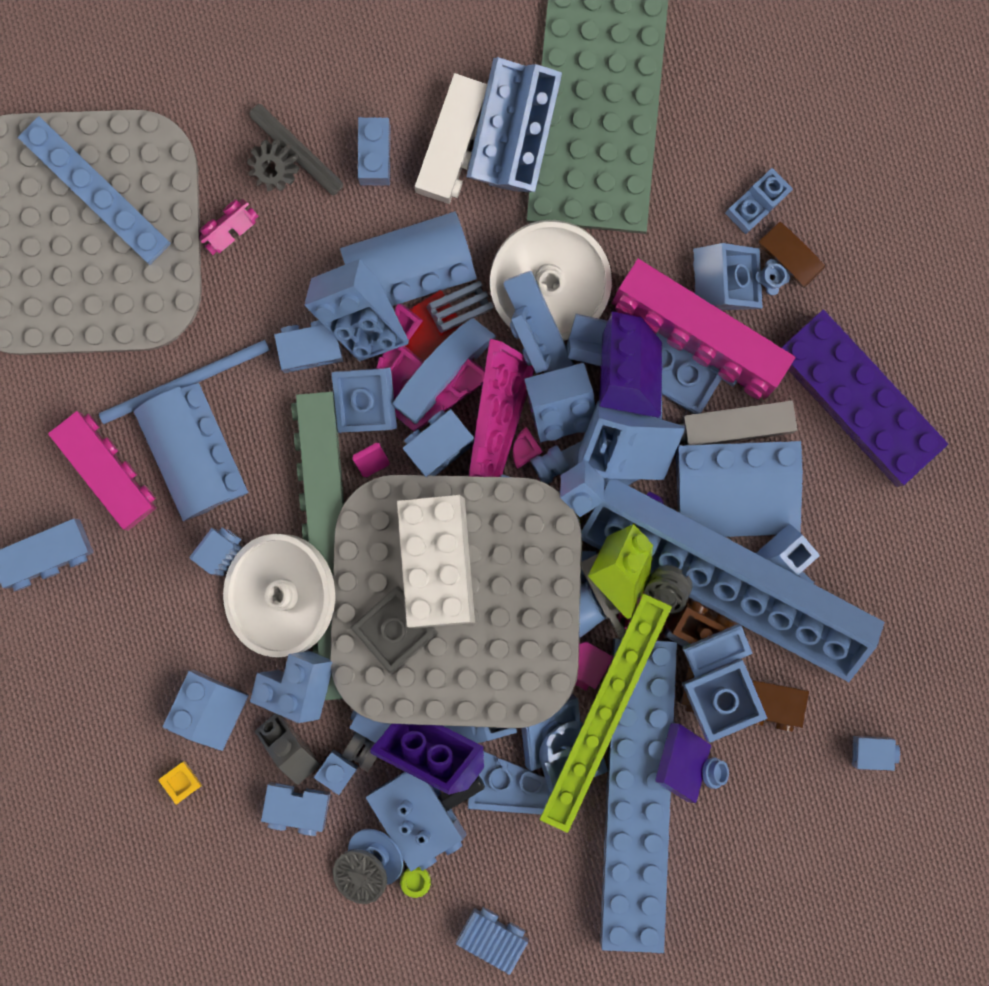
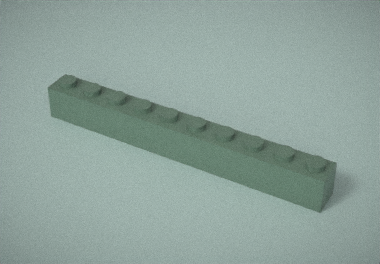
M331 391L296 395V402L291 403L293 421H298L299 433H294L295 450L301 451L302 463H297L298 481L304 482V493L299 494L301 512L306 511L307 523L302 524L303 539L312 544L322 554L333 576L335 528L338 516L344 505L334 393ZM332 619L326 632L318 641V645H313V653L330 660ZM331 673L325 700L343 699L335 686Z

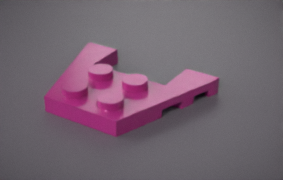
M398 304L395 314L408 340H410L423 320L403 304ZM405 345L383 353L376 367H391L394 401L406 383L424 363ZM467 359L454 379L436 397V403L417 424L413 423L395 408L396 417L413 431L421 429L439 411L443 410L445 412L483 385L485 370L472 359Z

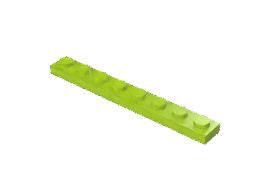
M643 593L541 814L540 821L566 833L569 832L672 608L671 605Z

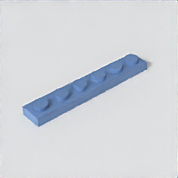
M40 116L18 136L45 165L149 265L171 244Z

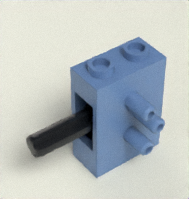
M403 772L372 791L365 798L389 837L398 846L402 858L410 871L418 867L423 871L437 862L435 858L437 855L444 851L447 855H450L463 846L461 841L467 834L453 813L452 808L484 790L485 785L481 777L478 776L468 790L447 794L445 792L441 793L439 789L407 772Z

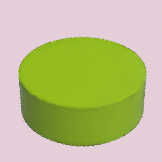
M419 867L413 871L407 868L402 873L400 879L402 891L412 898L425 895L431 885L429 872L426 869L421 871Z

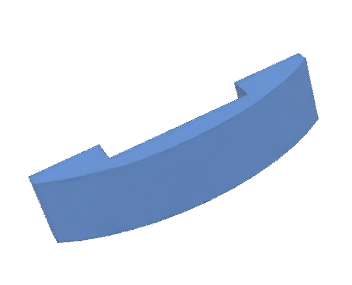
M474 318L467 321L442 342L424 361L403 387L393 402V407L417 424L436 403V397L454 379L466 360L473 357L477 359L489 346L490 339H496V335Z

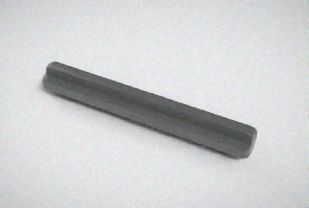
M257 104L250 111L251 119L273 140L279 139L282 148L287 144L291 145V149L288 151L289 155L297 154L298 159L296 162L331 195L334 196L341 191L343 182L262 104Z

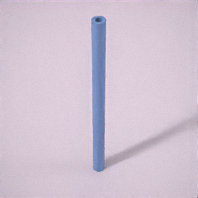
M262 340L99 413V417L103 424L133 412L146 401L166 391L196 384L270 351L266 340Z

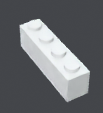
M454 73L415 184L416 193L450 204L452 196L458 198L463 181L459 180L462 168L467 170L469 167L472 152L468 150L472 140L475 141L487 84Z

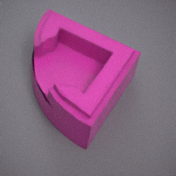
M527 427L519 433L513 446V460L517 469L530 462V459L543 453Z

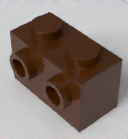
M692 599L691 603H686L682 611L672 615L667 626L672 634L692 644L732 627L735 622L721 614H718L717 618L707 613L708 608Z

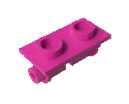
M236 199L229 203L223 209L225 214L217 221L214 219L208 221L200 229L202 234H200L199 240L202 243L207 240L209 241L205 247L212 255L216 252L220 254L235 241L228 232L231 228L241 236L256 223L255 219L259 216L252 208H249L247 211L245 210L249 203L244 199L239 202Z

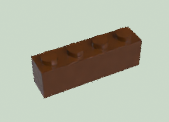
M685 667L683 682L695 677L689 667ZM752 680L767 716L765 721L775 722L776 729L793 732L794 726L803 728L809 691ZM682 685L679 703L686 705L685 711L694 713ZM763 720V721H760V722H758V723H756V724H754V725L763 726L764 720Z

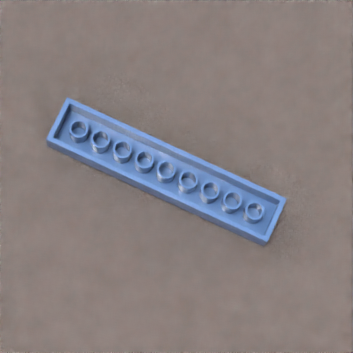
M610 479L604 488V502L591 511L581 531L582 541L601 550L607 536L634 524L653 544L650 577L654 570L660 566L669 565L681 569L682 574L685 577L689 576L692 580L693 588L689 598L738 624L740 623V625L847 682L851 681L878 645L884 621L617 479Z
M613 638V657L621 643L619 638ZM656 641L608 745L600 946L602 950L664 953L671 792L656 783L655 779L670 724L674 723L677 642Z

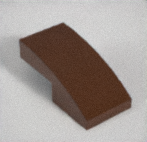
M782 222L777 223L759 241L760 247L782 265L789 276L803 288L825 268L822 261Z

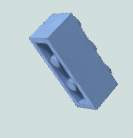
M71 519L0 549V583L2 588H13L14 592L30 586V580L41 576L42 580L59 574L58 568L69 564L72 568L87 562L86 556L94 552L81 520Z

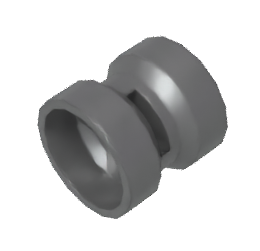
M356 732L342 757L349 761L354 760L358 762L360 768L368 772L377 758L370 753V749L374 746L375 742H370L366 737ZM363 744H365L366 746H365L364 750L362 751V753H361L360 756L358 757V756H357L358 752H359L360 749L362 748Z

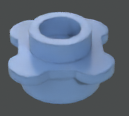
M774 259L766 261L763 270L755 273V281L761 283L769 295L778 294L779 288L788 283L790 279L786 269ZM770 275L774 276V280L770 279Z

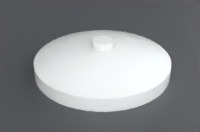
M542 220L525 225L512 233L503 242L493 259L490 270L491 296L497 312L509 327L515 308L504 287V282L527 271H532L563 340H568L575 314L599 319L606 308L612 287V276L608 259L594 237L577 225L560 220Z
M289 534L264 535L247 543L231 562L224 582V608L228 622L235 635L245 646L254 652L269 657H286L288 654L304 652L320 640L332 619L335 606L333 576L322 554L306 540Z

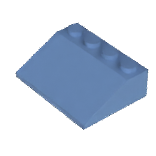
M801 441L684 445L677 447L675 452L677 504L680 514L724 537L777 535L789 523L801 533L803 474Z

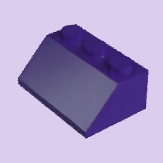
M612 312L602 333L600 407L660 418L662 341L642 317Z
M391 724L370 749V753L447 794L468 790L484 769L483 746L443 725Z

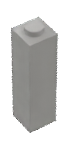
M793 400L685 415L681 418L682 423L679 424L685 426L680 442L685 441V445L721 444L792 434L798 431Z

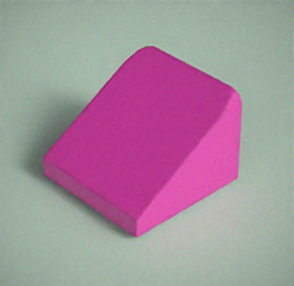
M379 443L365 448L352 457L363 477H369L390 464Z

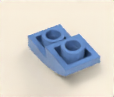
M771 168L725 214L747 234L793 188Z

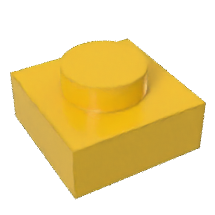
M185 761L158 780L175 804H178L202 786Z

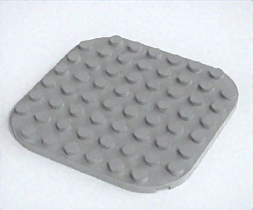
M146 110L22 113L0 116V351L13 355L147 351L161 348L178 339L194 321L202 296L198 161L194 148L185 133L178 125L165 116ZM38 116L171 243L151 265L133 250L18 138Z
M388 475L365 483L348 498L340 511L335 528L333 573L335 606L331 630V672L338 692L354 711L368 719L381 723L524 728L549 719L564 706L574 690L579 668L582 532L576 513L560 498V493L543 482L529 478ZM460 495L465 498L475 623L435 626L434 628L438 631V634L396 672L390 674L350 627L396 586H399L404 592L397 501Z

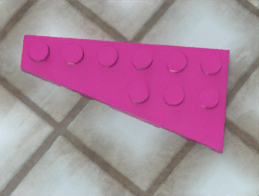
M494 339L489 341L480 406L476 420V432L469 471L470 477H501V474H503L527 396L524 379L532 377L534 373L533 366H528L523 354L505 343Z

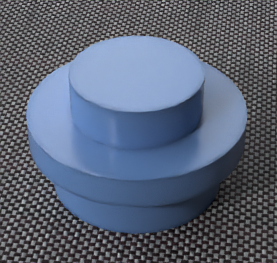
M718 758L707 759L703 766V780L706 786L711 789H717L721 785H725L729 778L727 764Z

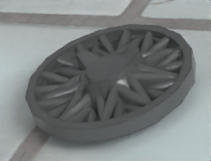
M352 849L344 852L335 861L333 867L334 883L339 892L348 900L357 904H369L377 901L385 892L387 874L382 863L373 854L364 850Z

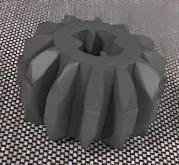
M275 139L272 145L268 140H264L261 142L260 147L255 146L251 150L253 157L247 160V164L254 167L249 171V176H257L259 178L256 181V186L266 183L267 192L272 191L275 186L279 191L285 189L286 183L291 185L295 181L293 174L299 171V166L293 164V162L298 159V155H289L288 151L291 149V145L287 144L284 148H281L279 139ZM271 161L277 164L275 170L270 167Z

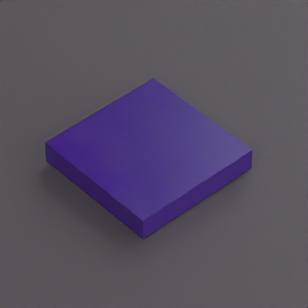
M671 723L655 782L686 802L697 803L703 780V766L708 759L711 745L681 724Z

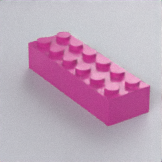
M639 258L619 287L611 303L616 306L615 310L618 313L642 317L655 334L659 333L667 338V343L677 350L684 349L693 355L692 358L700 365L705 367L712 365L720 370L718 375L731 383H734L736 380L737 383L745 387L744 391L748 395L756 399L761 397L765 400L778 387L796 358Z

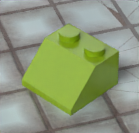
M634 524L606 537L588 574L591 581L627 619L633 616L650 578L653 544Z

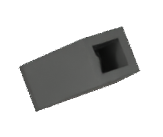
M275 713L254 731L276 766L295 784H300L320 766L310 748L283 716Z

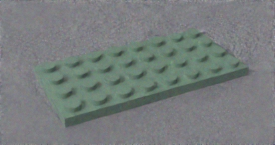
M548 0L541 66L562 72L536 190L535 192H529L527 223L542 220H560L572 223L580 228L646 234L668 0Z

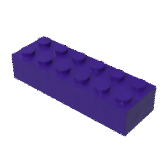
M824 309L781 347L796 357L788 371L896 487L904 486L948 445L946 440Z

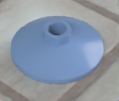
M363 829L351 838L348 851L357 849L373 854L382 863L386 871L387 885L392 884L399 878L403 870L402 854L396 843L388 835L375 829Z

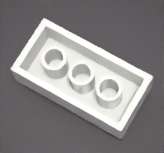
M460 495L397 501L407 627L424 628L475 623L465 498Z

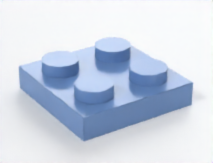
M391 367L331 372L338 433L393 430L397 428L395 407H393L394 394Z

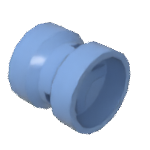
M557 445L548 449L547 454L544 456L537 455L530 459L538 477L545 484L553 482L555 476L562 475L570 470L566 459Z

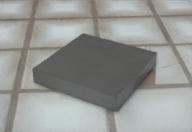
M399 586L392 589L350 627L390 674L396 672L438 634L434 627H407L405 595Z

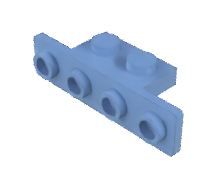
M527 271L505 280L504 287L515 308L510 328L516 339L520 338L524 346L522 351L528 366L532 365L536 374L542 371L547 373L573 366L574 362L572 359H568L567 347L532 271Z

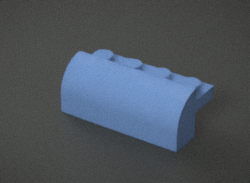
M499 57L493 58L467 178L485 182L490 186L517 192H535L562 72L537 64L525 66Z
M456 211L340 248L345 265L360 259L378 278L391 306L477 279L470 251Z
M199 383L166 391L146 401L134 410V414L183 521L207 513L218 505L240 498L248 493Z

